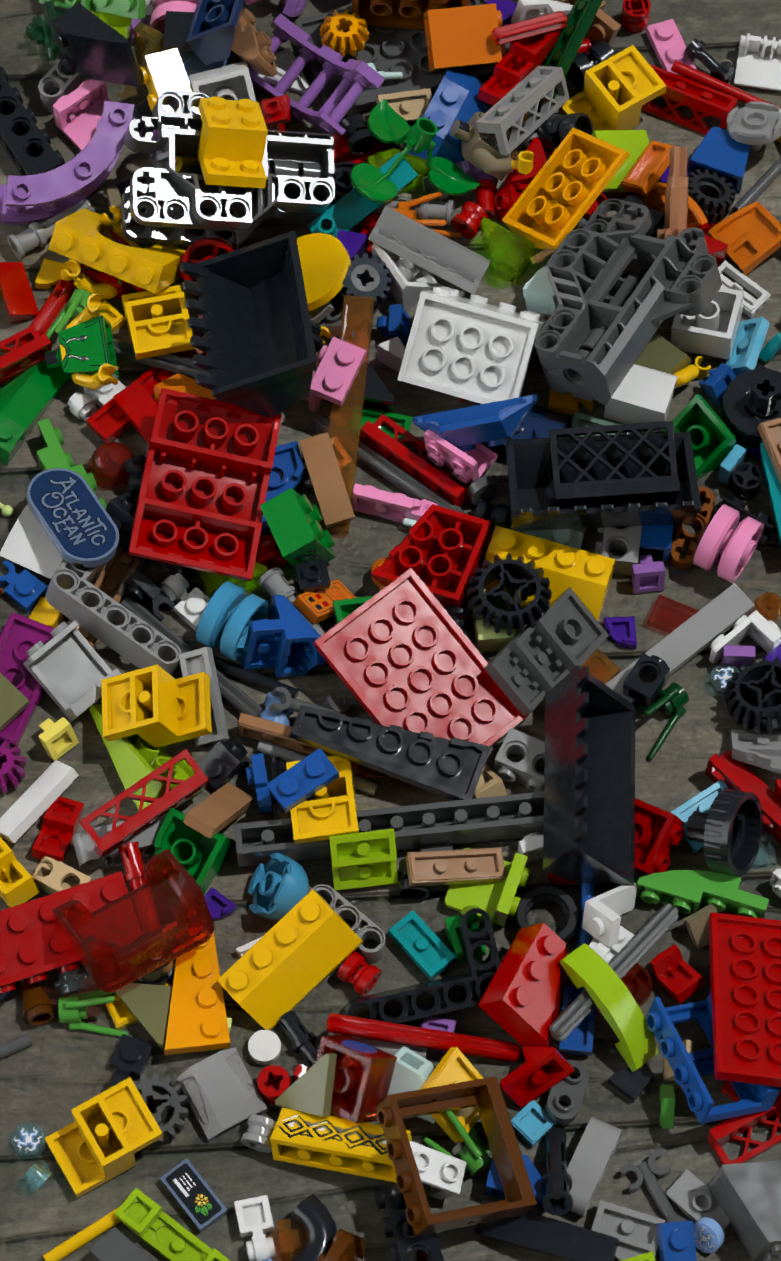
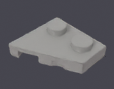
M731 730L730 746L732 759L781 774V731H773L772 736L767 731H762L758 736L752 730L748 732L746 730Z
M600 1200L592 1230L620 1239L615 1258L620 1261L651 1251L656 1255L658 1248L656 1223H665V1220Z

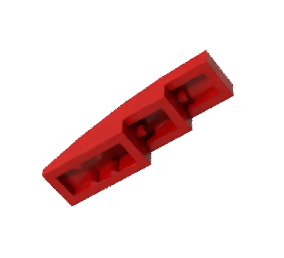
M562 29L511 42L508 54L495 65L493 76L479 89L477 99L494 106L537 66H540L558 39Z

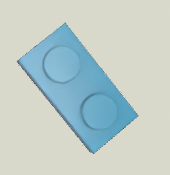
M764 317L740 321L730 360L726 361V365L731 366L735 376L747 370H753L757 365V360L770 325Z

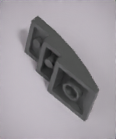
M571 587L550 603V608L544 611V616L535 619L536 624L534 628L526 626L523 633H518L484 667L523 716L531 713L546 697V693L567 676L576 665L581 666L609 636Z

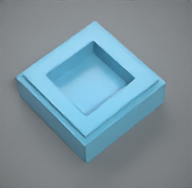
M739 444L733 447L720 465L718 474L720 482L725 485L729 484L735 466L744 462L747 449Z
M534 1100L528 1103L511 1119L513 1129L532 1148L545 1136L546 1132L549 1133L550 1128L556 1126V1123L547 1117L545 1111Z

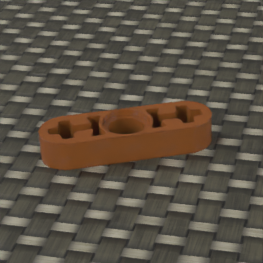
M698 487L700 498H704L705 503L702 505L701 512L697 514L694 522L700 526L701 531L697 534H689L684 530L685 524H678L669 559L671 564L679 570H688L695 565L693 564V559L708 527L715 504V495L709 488ZM684 542L690 544L688 555L685 559L679 558L680 553L683 550Z

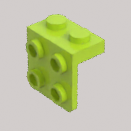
M516 852L512 863L503 860L506 879L503 882L450 885L444 900L445 905L457 911H461L469 905L478 906L489 914L491 923L504 927L508 914L515 916L521 899L515 896L518 886L525 887L531 869L525 867L528 856Z

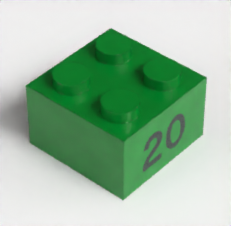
M290 488L260 505L283 558L295 567V564L324 559L328 563L336 558L331 548L335 546V542L327 529L323 530L320 524L323 516L316 504L311 505L305 494L300 496L293 488Z

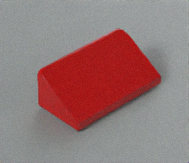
M0 262V292L10 323L13 324L35 318L39 311L23 262Z

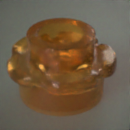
M766 592L756 598L754 611L757 610L767 621H776L778 616H781V598L776 593ZM766 606H770L772 609L767 610Z

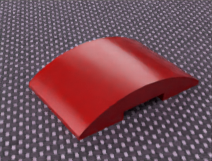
M161 388L139 490L128 555L252 581L262 528L263 512L260 505L265 503L282 415L277 414L271 418H266L232 403Z

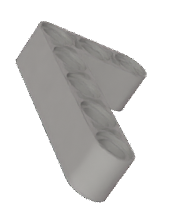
M65 560L51 578L45 593L47 602L72 621L76 620L80 627L139 669L158 664L172 676L180 660L178 654H181L179 646L91 584L103 571L107 563L97 567H83V564L75 562L74 565Z

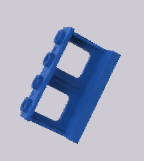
M711 991L707 1000L666 1008L659 997L654 998L646 1016L647 1026L654 1033L663 1057L667 1058L673 1070L675 1081L681 1085L687 1097L688 1106L695 1113L700 1124L771 1110L780 1092L779 1087L730 1081L739 1101L713 1107L714 1102L701 1079V1076L714 1074ZM697 1021L712 1048L688 1053L673 1024Z

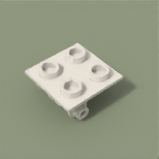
M747 33V36L741 35L734 85L781 91V40L776 41V37H773V40H767V36L761 39V37L752 36L750 33Z

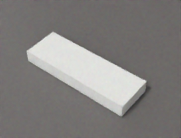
M55 760L0 818V837L13 844L16 843L79 776L74 768Z

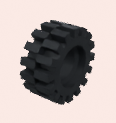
M698 169L694 173L690 172L687 176L689 178L688 195L698 204L710 223H715L716 220L719 223L723 218H726L736 198L735 189H732L733 185L731 182L725 183L727 178L724 176L721 178L717 177V172L713 171L712 174H709L707 169H704L703 172Z

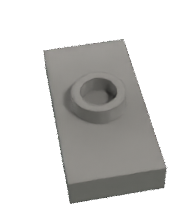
M688 1169L683 1172L665 1193L667 1199L694 1222L702 1217H708L715 1220L722 1227L723 1231L730 1225V1220L710 1192L709 1187Z

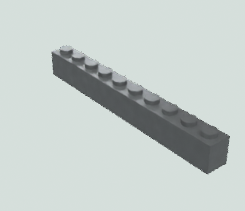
M544 791L356 811L359 832L394 828L396 851L420 849V846L447 843L460 845L524 838L535 832L543 834ZM291 818L234 824L238 868L258 866L260 863L266 865L271 860L270 854L281 853L296 862L331 858L329 839L295 844Z

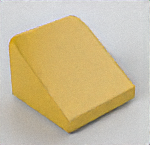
M40 597L29 616V619L54 629L65 618V615L52 607L45 597Z

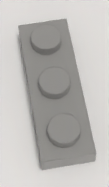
M203 647L178 654L183 677L203 671L210 676L212 733L194 738L196 746L203 747L215 744L218 741L229 740L212 648Z

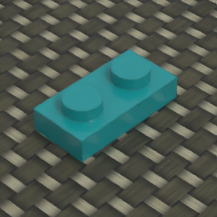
M414 910L388 930L389 936L430 981L456 961V956Z

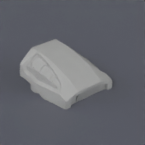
M236 1047L222 1050L192 1065L177 1077V1082L182 1086V1092L187 1096L188 1104L208 1142L214 1140L217 1135L248 1119L249 1115L263 1114L268 1111Z

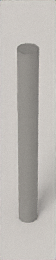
M262 739L257 746L258 752L271 757H280V760L285 762L300 761L307 757ZM352 774L355 789L371 795L376 794L379 786L378 783Z

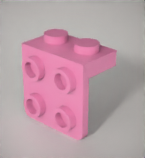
M85 80L79 88L68 95L60 97L53 105L56 126L80 151L85 148L96 132L98 119H101L103 114L104 102L110 101L105 81Z
M332 337L329 346L324 345L318 357L320 364L316 372L313 371L309 397L306 398L309 401L310 411L316 412L322 398L340 406L343 405L366 357L365 349Z
M429 429L424 433L428 459L438 467L445 465L453 471L454 477L465 484L468 481L472 483L476 479L484 477L497 460V454L481 443H476L475 450L463 452Z

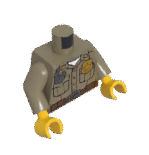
M476 112L467 123L459 119L453 123L450 135L461 140L463 158L482 169L485 173L502 181L514 169H517L521 174H529L532 171L534 162L533 152L521 151L518 154L516 147L509 155H500L495 134L478 133L476 121L485 113ZM526 113L524 114L522 124L526 123ZM509 128L506 131L508 141L510 138L512 128Z

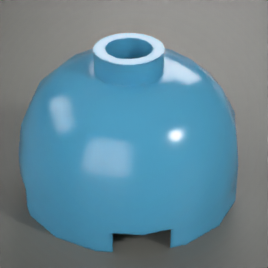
M281 853L270 854L271 860L266 865L260 863L252 876L248 893L253 895V904L249 905V909L264 918L281 920L309 893V883L305 870L298 862Z

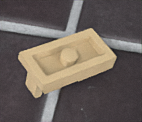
M431 88L381 94L376 96L378 104L381 100L386 99L396 113L407 122H413L423 117L432 100Z

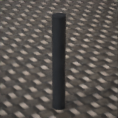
M213 655L216 669L270 692L276 687H284L290 692L291 697L295 699L299 694V689L252 670L243 669L240 665Z

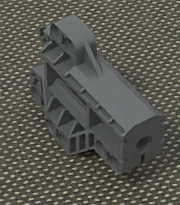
M172 90L163 92L153 108L152 117L142 116L141 119H133L124 134V144L129 150L137 153H150V159H152V168L143 167L136 170L131 178L130 185L122 195V232L128 240L133 242L175 244L187 249L197 240L207 237L220 238L216 231H223L228 236V239L223 240L230 243L236 250L264 222L309 225L324 213L335 196V179H333L334 151H332L334 140L330 134L268 130L262 161L267 177L265 189L236 188L234 186L220 185L206 186L203 174L176 172L175 157L198 158L197 153L202 119L199 114L192 110V107H199L200 98H210L204 93ZM162 105L172 107L174 112H167ZM141 177H146V181L151 184H142L139 181ZM134 220L138 224L144 225V232L139 234L133 233L129 229V222ZM173 227L174 231L171 235H163L158 228ZM187 229H194L198 232L199 237L191 236Z
M607 199L596 208L582 229L573 230L566 235L545 265L551 287L559 305L534 340L548 387L551 390L566 395L571 392L574 397L593 402L597 399L598 403L607 405L665 319L677 314L696 316L707 309L721 288L722 281L716 259L709 254L704 232L700 228H686L677 237L668 235L665 240L646 236L645 234L652 225L649 209L646 206L619 199ZM609 211H619L613 216H605ZM629 297L625 305L621 307L626 298Z

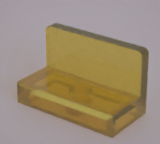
M139 22L133 31L137 64L140 65L144 56L163 51L164 33Z

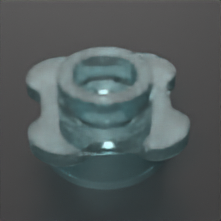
M77 969L58 975L60 981L54 983L55 987H59L61 995H66L86 988L84 981L86 974L79 975Z

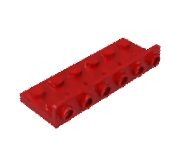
M122 871L0 911V994L16 989L14 983L27 979L28 985L47 979L45 972L57 968L59 974L77 969V962L89 958L91 964L110 958L108 951L120 948L121 953L131 951L134 942L145 935V932L141 931Z

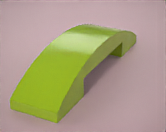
M583 943L559 961L576 988L585 987L619 1039L614 1045L632 1072L639 1069L658 1054L653 1034L647 1026L640 1007L622 980L601 956L586 943Z
M137 1188L132 1191L114 1213L122 1223L167 1261H231L215 1248L211 1249L163 1212L161 1206Z

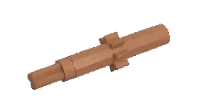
M670 147L664 229H657V238L665 240L668 235L677 237L687 228L689 178L687 177L688 147Z

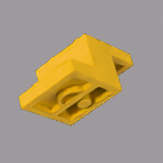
M632 45L585 71L583 91L567 100L559 108V112L563 115L571 113L587 114L593 124V131L631 130L639 126L642 105L664 94L667 86L635 46Z
M217 96L200 98L198 109L202 119V129L197 156L206 185L265 189L267 177L262 161L268 130L259 102H254L250 99H240L239 101L225 100Z
M180 285L166 287L156 294L150 291H143L121 296L131 343H133L136 360L195 349L190 344L193 331L188 327L187 320L190 317L188 309L185 307L184 291L181 292Z
M156 664L101 680L103 737L108 741L138 734L154 748H159L212 733L210 676L204 671L175 679Z
M336 755L327 756L339 772L340 777L290 810L295 844L328 840L329 836L359 833L351 761ZM300 761L286 762L287 770Z
M131 1077L71 1109L74 1122L45 1137V1142L76 1197L79 1198L136 1165L134 1153L163 1138V1133Z

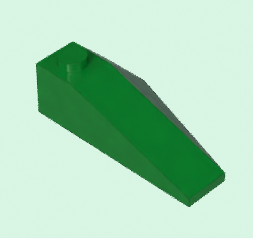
M44 360L0 389V462L8 466L37 425V422H39L69 378L64 374L62 367L49 370Z
M172 807L156 835L153 864L149 870V884L162 931L164 932L163 937L171 945L180 933V928L185 925L192 914L191 910L201 900L219 872L235 842L234 839L221 832H218L212 838H207L185 825L183 821L186 814Z

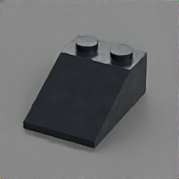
M77 3L51 21L55 32L53 38L61 49L62 56L60 58L67 70L75 71L82 78L133 87L143 85L129 40L80 3Z

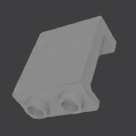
M76 620L70 625H67L64 621L50 632L53 638L45 645L41 640L26 652L29 658L23 663L71 722L102 697V679L121 674L117 668L112 671L77 629L79 623Z

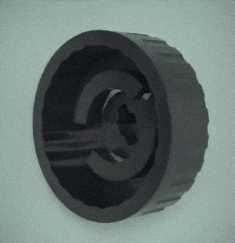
M767 368L750 369L737 375L727 386L722 403L721 417L722 422L736 437L737 442L747 447L760 449V443H763V440L758 431V425L762 422L781 417V372ZM745 408H748L749 411H750V413H752L754 416L759 417V418H767V417H770V416H772L775 412L778 413V414L775 415L773 418L768 419V420H759V419H757V418L752 417V416L748 413V411L745 410Z
M724 789L715 797L709 813L694 811L689 816L686 825L687 837L692 841L704 842V856L711 871L743 876L752 867L760 848L763 831L762 806L756 794Z

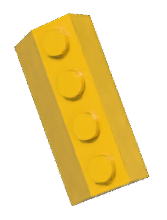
M495 526L485 559L493 563L494 556L497 554L502 560H505L506 555L510 552L513 560H517L521 554L526 564L534 560L535 569L543 568V578H548L550 581L549 589L552 591L551 599H549L550 603L571 587L597 621L599 620L612 580L615 559ZM496 579L486 587V590L490 592L491 588L498 586L499 580ZM534 595L527 597L526 601L521 602L520 607H527L533 601Z
M312 889L217 981L265 1030L271 1031L277 1025V1021L282 1015L293 1010L364 941L327 901Z

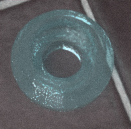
M46 1161L41 1166L35 1162L23 1175L22 1178L27 1181L23 1186L25 1190L29 1188L36 1193L53 1172L47 1168L49 1164Z

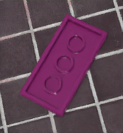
M14 612L11 613L0 635V673L29 700L30 705L0 732V742L7 740L10 742V746L13 747L19 745L45 691L23 665L29 658L26 652L40 640L44 645L53 638L50 632L54 630L52 627Z

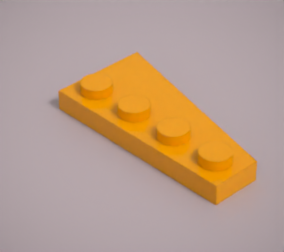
M213 924L180 928L164 1055L230 1048L231 1042L223 990L217 981L220 978Z

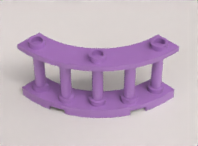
M281 13L278 14L270 24L274 29L272 32L274 35L271 38L273 43L271 45L272 52L275 53L282 42L286 43L289 40L300 48L298 51L300 55L275 87H272L257 76L259 73L249 67L252 85L270 98L284 95L307 63L316 59L323 64V70L298 102L290 98V116L297 122L305 120L320 128L326 134L332 136L334 134L343 135L346 130L339 125V122L364 90L379 88L385 78L363 60L349 59L345 63L341 61L344 57L325 45L321 48L316 47L309 42L312 39L309 34ZM340 74L343 78L342 82L319 112L309 109L308 107L330 78Z
M105 101L102 117L98 119L96 132L92 139L79 154L64 165L35 175H8L7 192L3 193L0 224L24 225L33 222L38 223L41 220L58 215L78 204L83 199H89L106 181L119 158L124 143V134L132 121L134 104Z

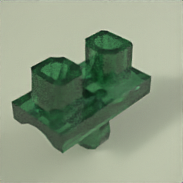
M45 1V12L40 17H33L31 19L32 22L26 26L25 32L27 38L35 40L36 44H44L47 61H56L58 53L62 52L54 41L53 34L55 32L51 21L67 10H55L54 1Z

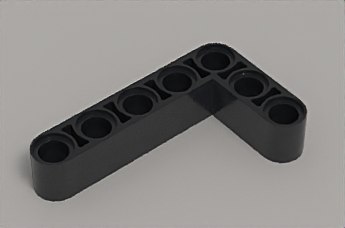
M469 905L463 908L458 915V926L468 973L354 998L346 1004L344 1015L351 1016L355 1008L363 1006L368 1009L366 1019L398 1024L477 1006L484 995L480 990L481 982L487 977L493 978L500 966L489 914L478 906ZM473 913L481 914V926L475 930L468 929L466 925L467 918ZM480 945H486L489 949L488 957L482 962L475 961L473 958L474 950ZM454 985H462L464 988L463 996L457 1001L449 1000V989ZM422 992H429L432 995L431 1004L426 1008H419L416 1005V998ZM391 999L399 1000V1011L394 1015H386L384 1013L385 1003Z

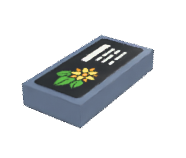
M187 1158L160 1178L161 1183L200 1233L228 1213L227 1208Z

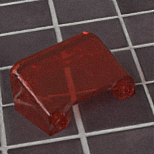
M169 849L153 856L145 864L143 874L146 884L90 913L83 902L72 900L52 910L57 923L87 972L103 992L119 990L202 945L213 935L214 922L200 885Z

